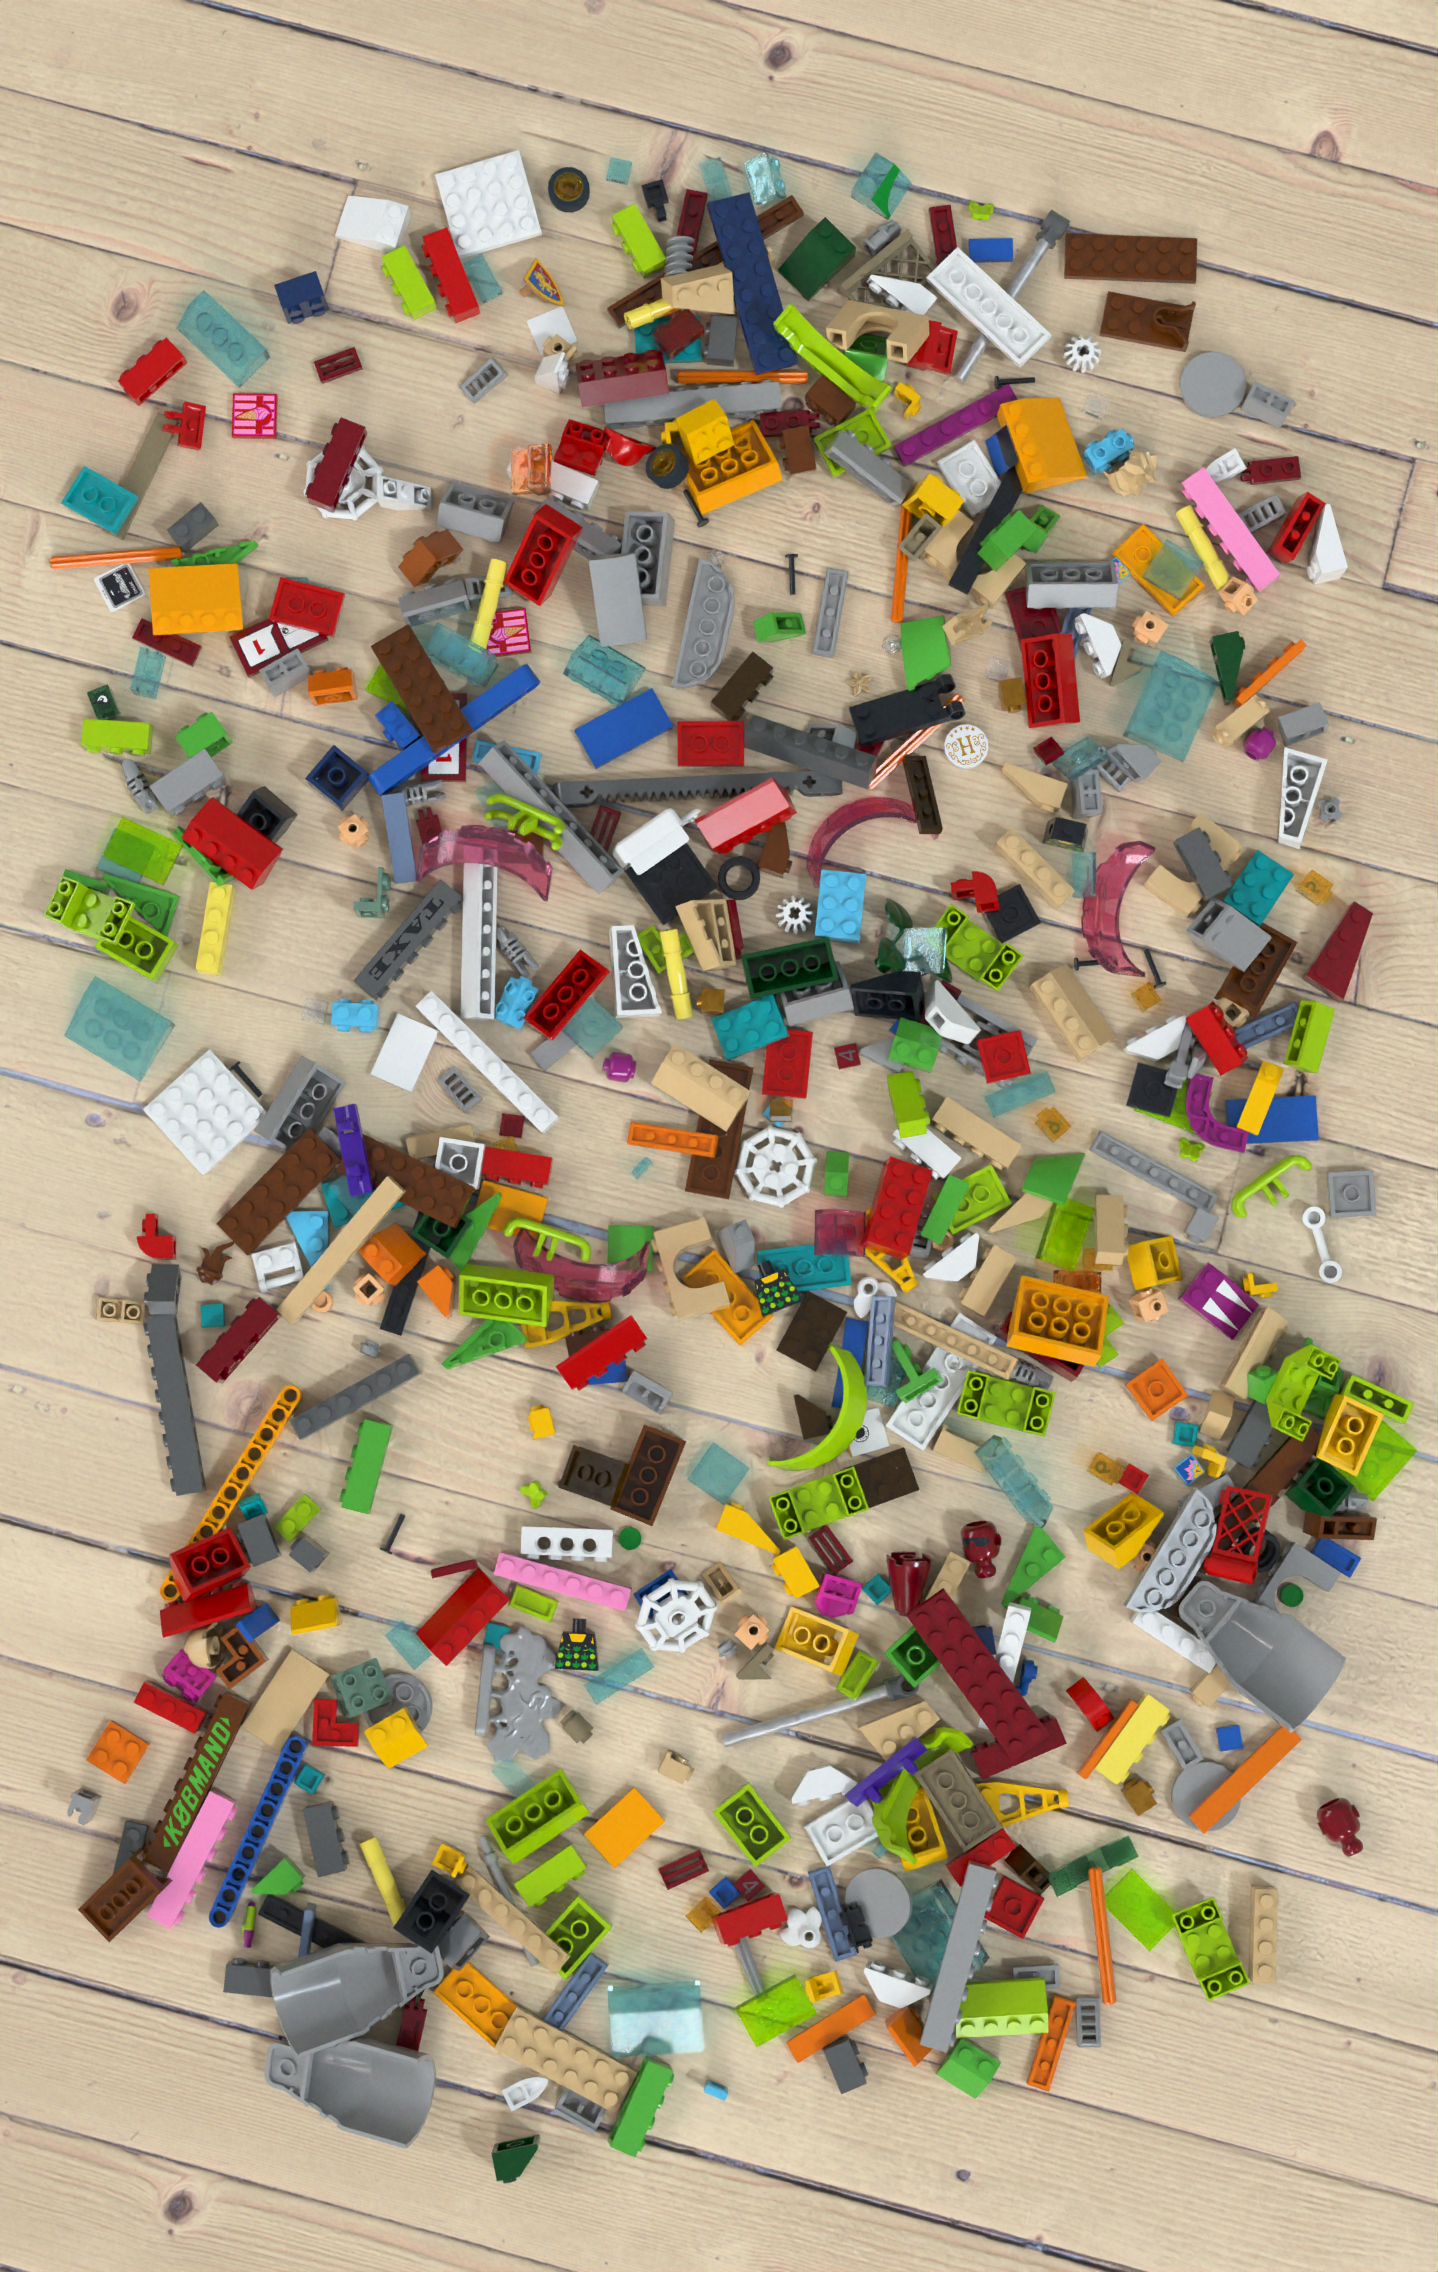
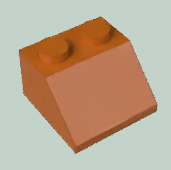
M339 667L333 672L326 673V670L314 671L313 675H308V695L313 705L318 706L358 700L353 670L348 669V667Z
M396 1222L374 1234L357 1251L387 1283L394 1286L426 1255L422 1248Z
M437 1265L419 1279L417 1283L443 1316L449 1319L452 1317L456 1288L453 1280L456 1277L448 1267L442 1268L440 1265Z
M907 2005L887 2018L885 2024L887 2030L915 2067L933 2048L920 2045L923 2026L919 2020L922 2018L914 2007L910 2009Z

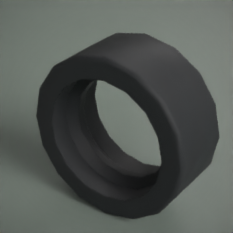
M743 856L732 857L726 860L720 868L718 874L719 887L728 898L745 900L753 896L758 890L760 871L751 859ZM741 865L750 870L752 883L744 891H735L728 886L726 875L732 867Z
M1253 1527L1248 1531L1252 1535L1259 1531L1260 1527ZM1266 1529L1263 1540H1266V1546L1263 1553L1259 1556L1257 1573H1262L1271 1568L1277 1561L1280 1553L1279 1541ZM1246 1532L1239 1537L1237 1544L1249 1537ZM1250 1540L1242 1545L1240 1549L1244 1555H1249L1254 1544Z

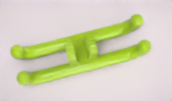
M493 794L487 797L486 802L488 805L504 803L520 811L514 815L504 810H489L484 814L486 820L500 818L508 821L507 827L510 830L520 827L519 832L524 836L533 832L553 841L551 844L553 850H558L563 845V839L559 834L565 830V823L560 818L508 795ZM538 819L556 826L554 832L539 826Z
M1290 1155L1279 1161L1233 1196L1231 1208L1234 1215L1238 1218H1245L1247 1211L1244 1208V1202L1259 1190H1261L1273 1207L1278 1205L1277 1199L1267 1184L1271 1182L1279 1194L1286 1199L1290 1195L1278 1179V1176L1293 1165H1297L1301 1170H1310L1312 1168L1311 1162L1301 1155Z
M522 1217L512 1218L503 1229V1233L507 1237L512 1236L514 1230L518 1227L538 1232L539 1236L533 1256L538 1257L546 1236H550L552 1239L546 1254V1260H552L559 1240L579 1246L581 1249L580 1259L583 1262L590 1260V1245L584 1238Z

